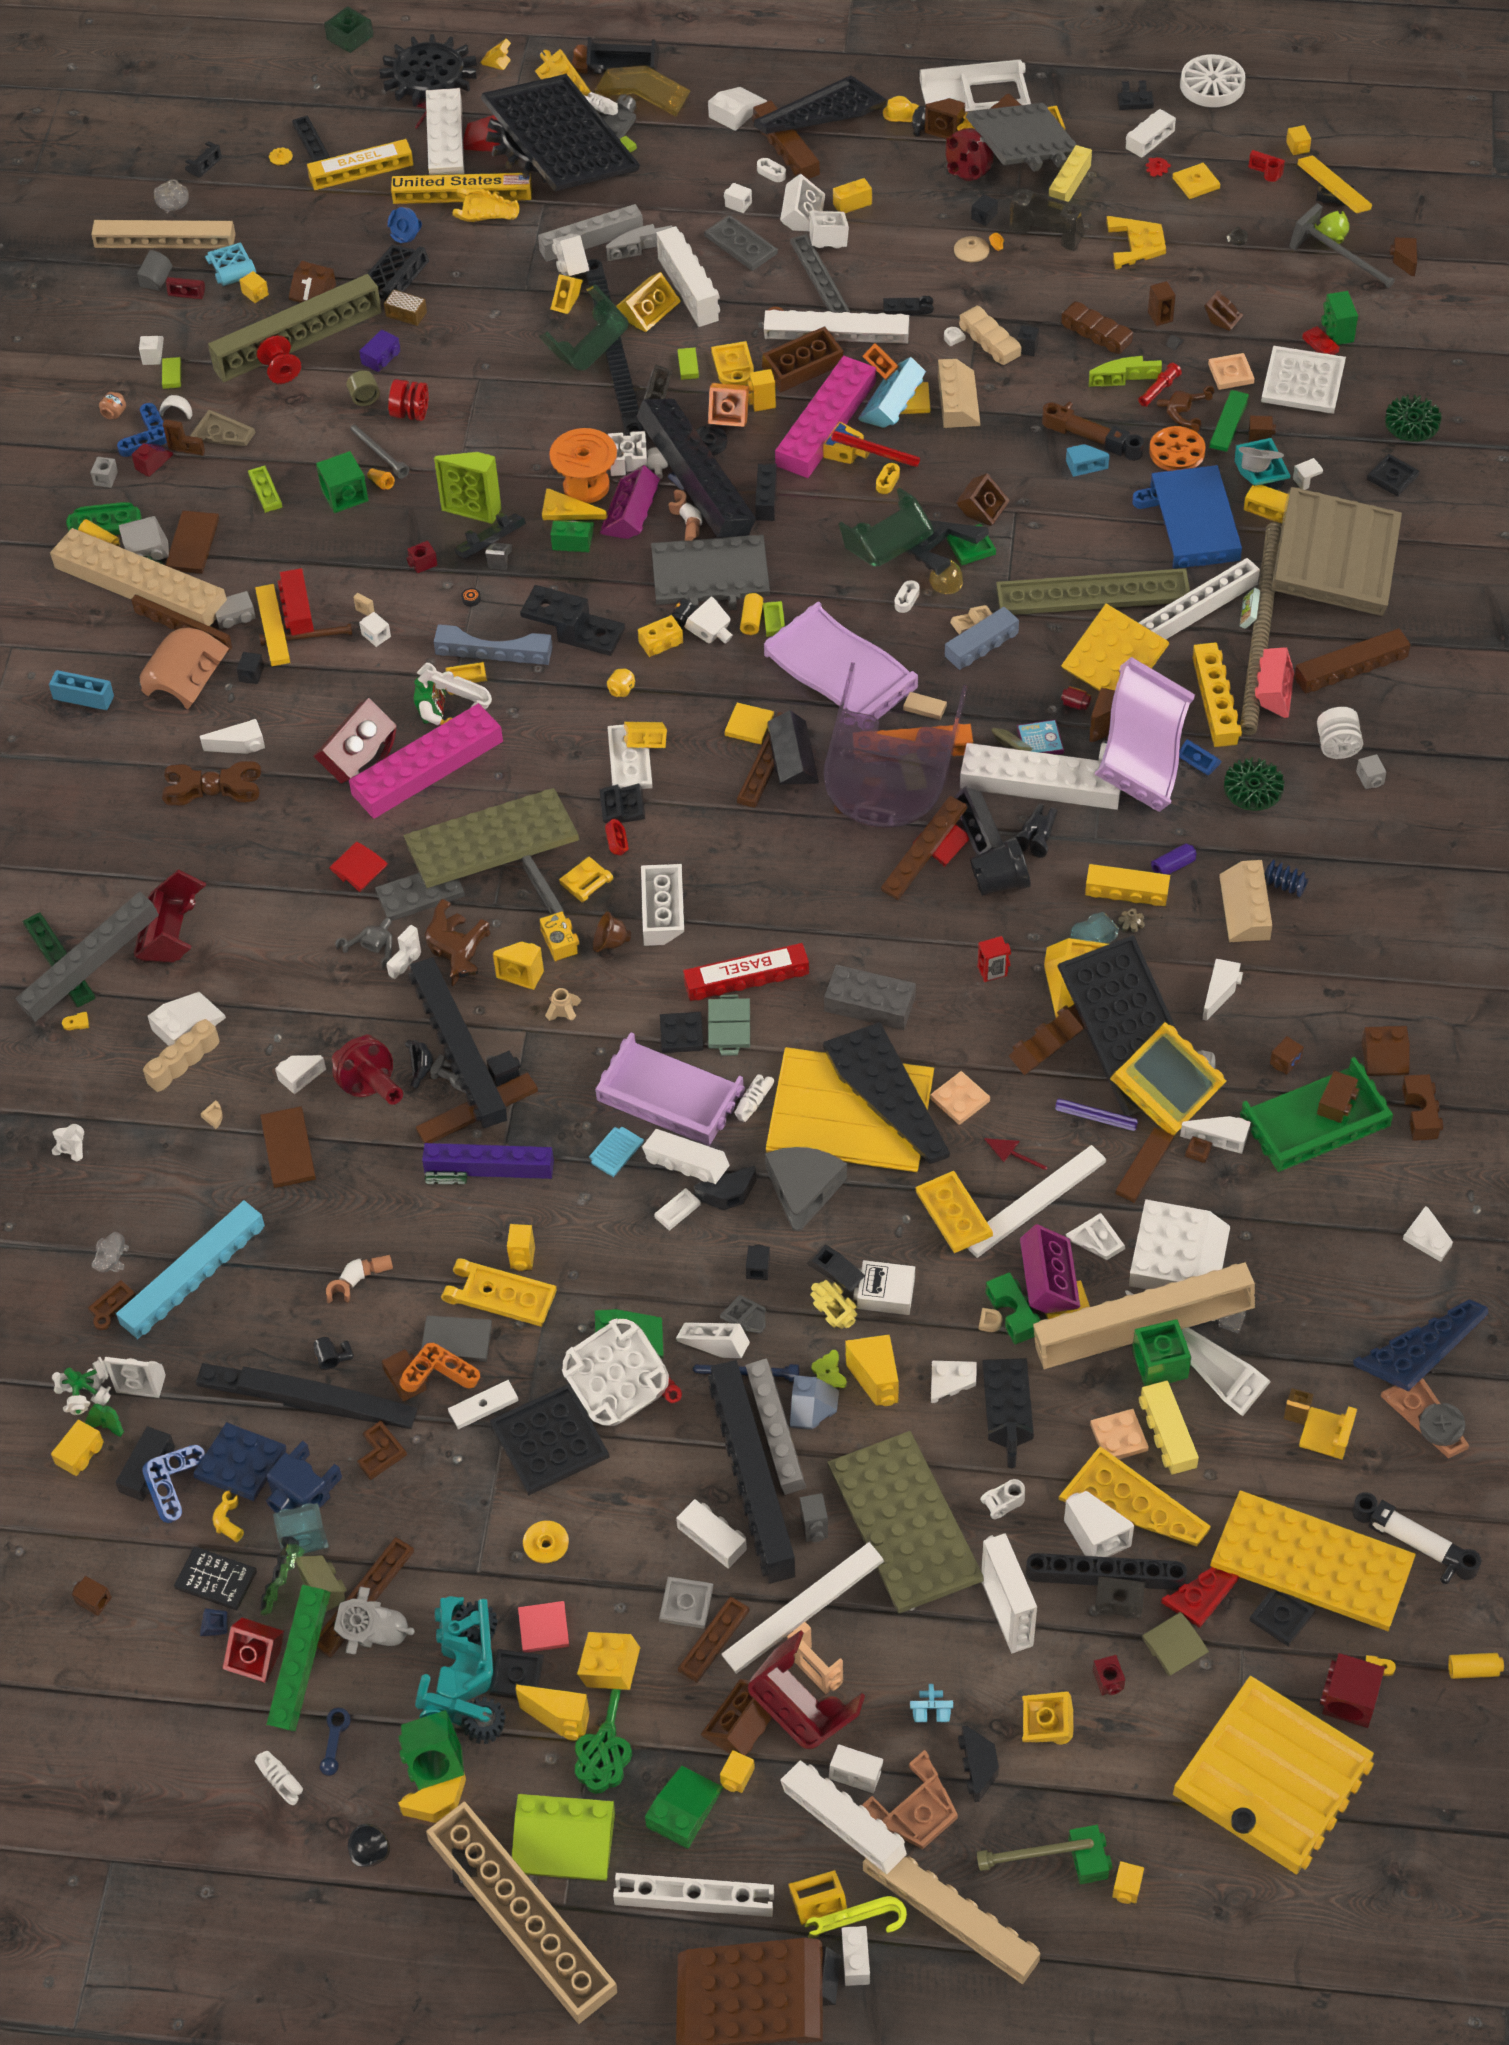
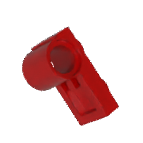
M1252 150L1248 168L1264 172V178L1267 181L1274 182L1283 175L1285 160Z

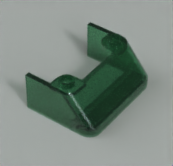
M596 284L588 287L586 290L598 302L592 310V317L598 324L575 347L567 341L558 343L548 331L538 336L559 359L578 371L588 369L628 328L627 318Z
M900 487L896 490L899 497L898 506L901 510L876 525L871 526L866 523H858L855 527L850 528L843 522L838 523L845 548L872 566H881L934 533L932 523L917 499Z

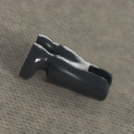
M1038 804L1030 818L1022 826V831L1014 835L1022 852L1026 851L1030 844L1031 853L1039 858L1045 857L1048 853L1046 841L1050 838L1058 812L1057 809L1051 807L1047 816L1042 815L1044 804Z

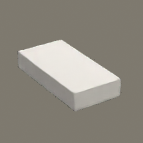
M685 1188L659 1209L654 1216L670 1231L698 1208L701 1202Z

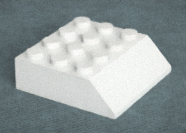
M1145 1199L1130 1271L1129 1286L1141 1289H1155L1171 1282L1176 1283L1192 1276H1200L1212 1270L1222 1269L1230 1226L1211 1211Z

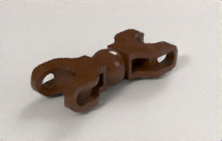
M241 761L233 764L228 769H221V774L209 771L202 775L201 770H193L185 764L170 765L166 767L164 777L169 784L173 785L164 788L162 800L171 806L186 805L195 798L203 797V792L210 796L222 792V796L232 797L237 802L256 801L259 798L260 790L255 783L250 781L259 779L261 766L254 761Z

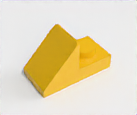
M507 39L503 40L489 50L480 63L504 70L510 62V58L506 54L508 53L507 48L511 43Z

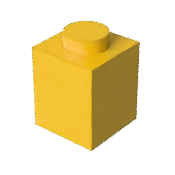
M1303 125L1288 128L1286 142L1292 155L1308 153L1310 151L1311 137L1306 127Z
M254 271L239 279L242 293L254 303L269 295L266 281Z
M732 1750L720 1773L722 1786L728 1791L743 1793L755 1769L754 1759Z
M1120 1861L1112 1897L1125 1904L1137 1903L1144 1867Z

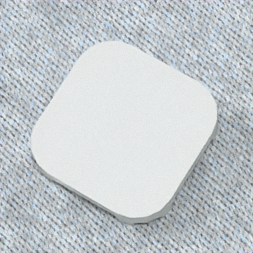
M616 1318L609 1321L608 1325L574 1348L571 1347L566 1352L563 1360V1375L567 1378L585 1407L588 1416L593 1421L604 1426H615L624 1422L657 1400L665 1392L669 1384L667 1369L643 1330L636 1323L627 1319Z

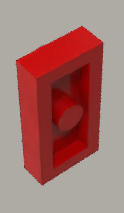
M1318 326L1303 333L1302 339L1317 353L1334 355L1339 352L1340 347Z

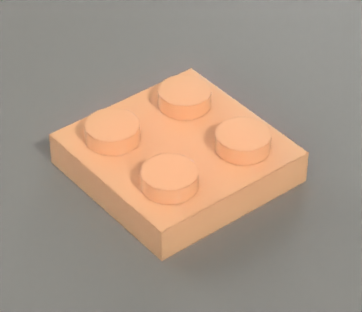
M1244 353L1209 359L1208 365L1219 390L1254 384V376Z
M962 1071L930 1094V1099L958 1125L962 1124L990 1102V1096Z
M1134 1409L1091 1420L1090 1425L1099 1447L1101 1446L1117 1459L1148 1451L1149 1446Z

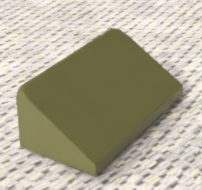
M998 728L992 729L996 740L1006 748L1032 751V747L1009 731Z

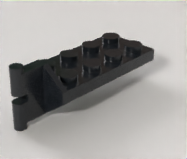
M1027 1358L982 1360L988 1440L1006 1448L1007 1466L1013 1469L1016 1467L1017 1446L1034 1438Z

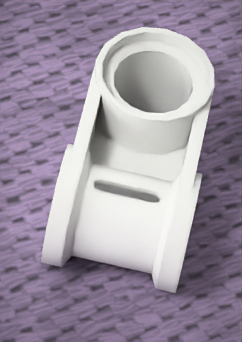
M1009 1480L1005 1484L987 1491L980 1500L983 1504L987 1505L992 1519H998L1024 1503L1025 1487L1019 1480ZM1013 1491H1017V1492H1019L1020 1494L1017 1495V1496H1013V1495H1010L1009 1493H1011V1492H1013Z

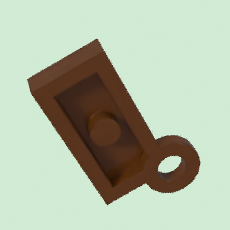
M122 1280L88 1307L89 1312L94 1316L93 1324L96 1329H108L111 1325V1318L136 1296L135 1292ZM101 1319H105L106 1322L104 1324H98Z

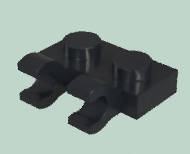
M1146 80L1139 81L1138 92H1130L1129 81H1122L1121 93H1118L1117 97L1119 110L1153 108L1152 91H1147Z

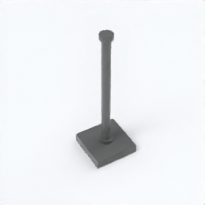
M1317 203L1296 222L1289 246L1292 249L1296 250L1313 235L1385 283L1387 288L1394 284V278L1387 277L1315 229L1314 225H1318L1323 208L1320 204Z

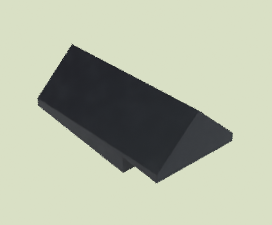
M791 710L768 721L767 727L775 773H778L779 784H818L819 779L806 721Z

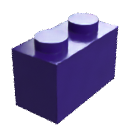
M384 330L378 332L359 351L361 364L379 372L399 354V338Z

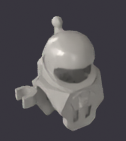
M359 1587L357 1599H350L339 1603L334 1630L343 1639L348 1640L345 1653L356 1654L358 1644L371 1648L372 1644L399 1645L407 1634L413 1635L415 1630L412 1627L408 1628L407 1620L400 1612L380 1607V1602H367L370 1588Z

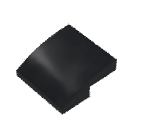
M639 783L620 788L616 784L600 789L604 823H608L612 819H616L620 823L646 819L642 787Z

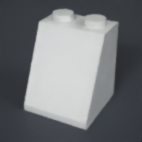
M1087 1491L1081 1494L1075 1493L1066 1500L1064 1522L1085 1556L1110 1557L1131 1547L1134 1525L1131 1521Z

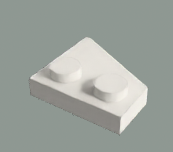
M1426 1206L1403 1237L1404 1241L1440 1262L1453 1244V1241Z
M1101 1213L1066 1234L1070 1242L1106 1260L1125 1249V1245Z

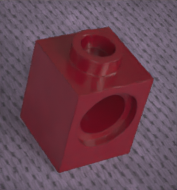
M428 541L407 549L409 556L406 557L407 563L410 568H414L417 574L438 566L436 553Z
M1117 1655L1094 1660L1093 1673L1101 1695L1120 1693L1125 1686V1677ZM1110 1674L1113 1675L1115 1679L1108 1680L1104 1676Z

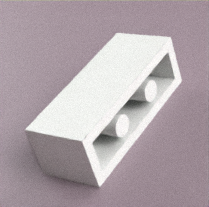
M1159 109L1127 134L1126 149L1142 158L1175 131L1176 118Z
M694 1499L677 1517V1528L728 1569L747 1550L744 1534L739 1530L734 1531L723 1517L714 1515L705 1503H699Z

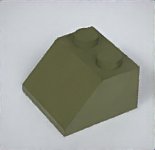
M322 1555L299 1556L295 1558L304 1585L331 1592L326 1612L346 1600L344 1593L347 1590L341 1579L336 1580L334 1576L336 1571L331 1561L326 1563Z

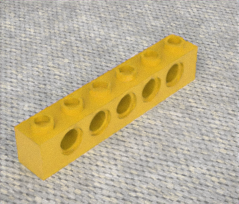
M1217 643L1194 645L1192 659L1214 747L1238 745V738L1242 735L1241 726L1237 725L1238 714L1237 710L1233 709V695L1229 693L1230 682L1225 678L1226 666L1222 665V650H1218Z

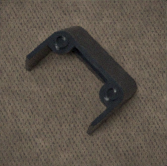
M588 37L586 65L595 74H603V71L639 72L646 76H652L653 73L657 72L660 47L655 39H652V45L599 44L595 43L591 37Z

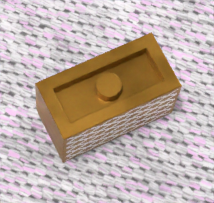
M394 289L384 302L386 317L418 326L427 313L424 298Z

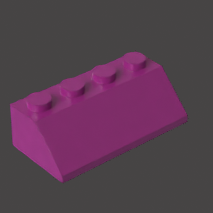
M645 465L620 478L607 512V519H604L600 530L602 535L629 539L634 535L637 536L642 531L643 522L648 516L647 511L653 502L652 498L658 489L657 485L660 480Z
M1038 1224L1034 1225L1020 1238L1029 1306L1044 1313L1078 1309L1080 1301L1070 1239Z

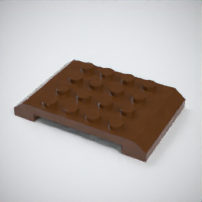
M796 1938L686 1949L678 1953L676 2045H754L796 2041L798 2044L823 2041L822 1942L820 1940Z

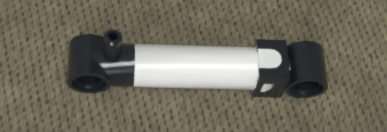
M1362 1492L1356 1496L1352 1509L1353 1517L1361 1523L1370 1522L1368 1527L1382 1535L1386 1532L1448 1566L1440 1578L1443 1584H1448L1455 1572L1464 1580H1471L1477 1576L1481 1565V1557L1475 1550L1463 1549L1399 1514L1395 1511V1506L1384 1500H1381L1378 1505L1376 1497L1371 1493ZM1360 1506H1367L1369 1509L1365 1510ZM1464 1562L1472 1564V1567L1466 1566Z

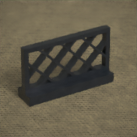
M397 245L389 247L367 273L375 283L384 280L383 283L377 284L378 290L382 289V292H379V298L386 301L393 289L401 292L405 291L429 262L426 249L421 246L416 250ZM394 251L399 252V254L391 256ZM401 258L403 259L402 261L396 263L392 262ZM391 262V264L382 267L383 264ZM392 269H393L392 272L383 274V272H386V271H389V270H392ZM376 274H382L380 276L372 278Z

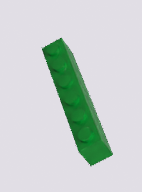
M302 1585L266 1725L296 1731L331 1594L330 1591Z

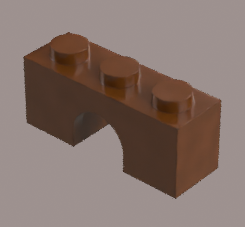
M1430 1074L1404 1076L1402 1092L1405 1105H1417L1422 1108L1421 1111L1411 1112L1409 1126L1412 1141L1438 1139L1440 1131L1443 1130V1120L1438 1116L1439 1101L1435 1100L1434 1097L1436 1093L1435 1083L1431 1082Z

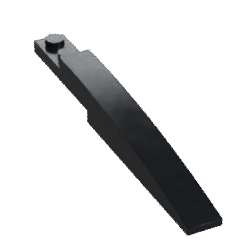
M202 1363L196 1380L198 1387L280 1401L283 1403V1406L374 1423L382 1421L385 1425L412 1429L417 1413L416 1407L370 1394L244 1366L242 1370Z

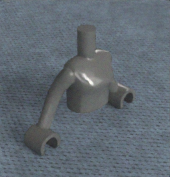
M385 918L379 927L367 926L359 935L349 941L345 938H339L335 942L336 949L338 950L343 946V952L346 953L350 946L360 942L364 948L378 953L386 943L385 957L381 960L382 968H384L391 959L393 939L387 929L392 921L389 918Z

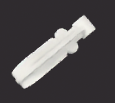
M425 663L417 672V674L421 675L418 678L420 682L427 683L432 681L437 689L446 688L448 692L472 700L475 703L471 707L479 703L486 710L491 703L492 698L486 688L461 677H454L450 671L440 673L436 671V668L431 663Z

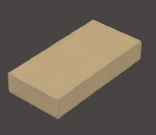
M909 692L903 710L941 720L947 702Z

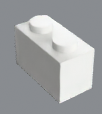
M866 1926L843 1927L842 1947L845 1986L870 1984L867 1928Z

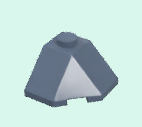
M795 1375L790 1428L812 1430L823 1419L835 1414L838 1407L839 1390L817 1377Z

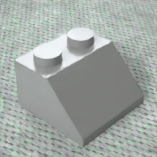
M155 516L119 525L126 550L153 561L169 557L168 539Z

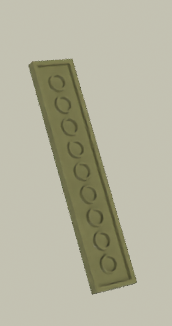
M1186 568L996 582L999 609L1005 607L1013 615L1102 609L1105 604L1113 608L1171 604L1190 592Z

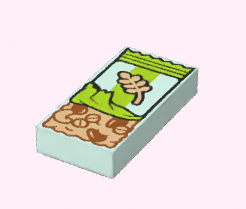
M1255 587L1243 598L1240 627L1244 629L1257 619L1260 590Z

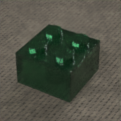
M348 6L324 23L326 39L349 53L373 37L371 20Z

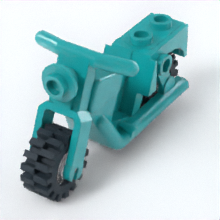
M449 1596L441 1598L439 1608H435V1622H439L440 1628L436 1629V1641L441 1643V1653H443V1656L455 1659L456 1661L450 1668L443 1666L440 1669L436 1694L427 1693L430 1676L428 1674L422 1675L415 1702L417 1710L422 1711L419 1718L446 1710L451 1722L460 1725L464 1729L465 1736L469 1734V1740L473 1741L476 1738L477 1744H480L481 1740H484V1744H488L489 1739L494 1742L496 1737H500L506 1719L504 1708L500 1709L501 1704L499 1702L495 1705V1699L493 1698L488 1702L486 1701L487 1697H483L482 1701L479 1700V1697H475L489 1690L493 1676L491 1640L493 1635H495L497 1626L496 1612L492 1613L493 1608L491 1606L488 1607L487 1599L475 1601L474 1605H472L471 1601L467 1602L465 1607L463 1604L464 1597ZM472 1698H475L474 1703L472 1701L466 1702Z

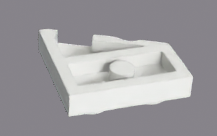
M932 1361L931 1403L938 1402L939 1398L950 1394L952 1396L961 1390H967L976 1386L977 1362Z

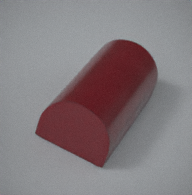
M168 277L166 280L168 296L203 299L205 293V283L203 280Z

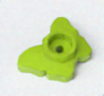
M832 1350L829 1354L824 1355L823 1358H819L816 1362L812 1363V1372L820 1380L834 1388H845L847 1386L846 1378L839 1373V1368L837 1367L839 1364V1354L836 1350Z

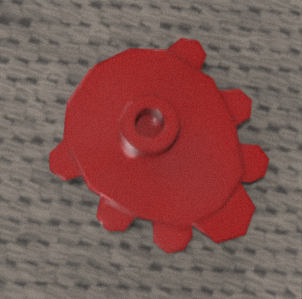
M1149 158V163L1146 164V167L1149 168L1146 171L1150 172L1152 177L1157 175L1161 177L1163 172H1168L1167 169L1171 167V164H1168L1163 158Z

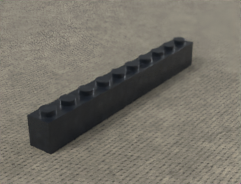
M431 957L410 964L411 973H408L411 985L416 986L418 1000L422 999L424 1013L426 1015L429 1014L430 1025L433 1030L436 1029L438 1032L436 1033L438 1042L445 1047L444 1054L446 1059L452 1062L451 1068L454 1075L459 1076L460 1088L467 1093L466 1100L468 1105L474 1108L475 1120L481 1122L483 1129L507 1121L506 1106L434 958Z

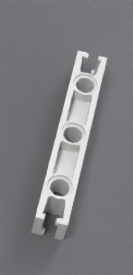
M616 1873V1888H614L613 1895L615 1905L772 1917L773 1915L772 1902L768 1901V1904L754 1902V1898L769 1897L770 1900H774V1885ZM621 1886L634 1888V1892H619V1890H621ZM643 1888H650L652 1890L647 1895L640 1893ZM694 1891L700 1893L697 1898H690L688 1896L689 1893ZM740 1895L749 1897L745 1902L737 1900Z

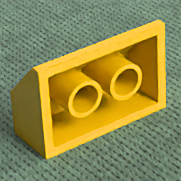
M659 272L650 276L615 307L626 322L647 332L678 305L681 300L663 274Z

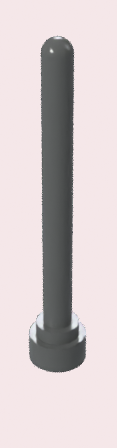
M356 425L350 427L355 435L393 467V473L398 478L402 479L408 475L410 469L405 463L397 462Z

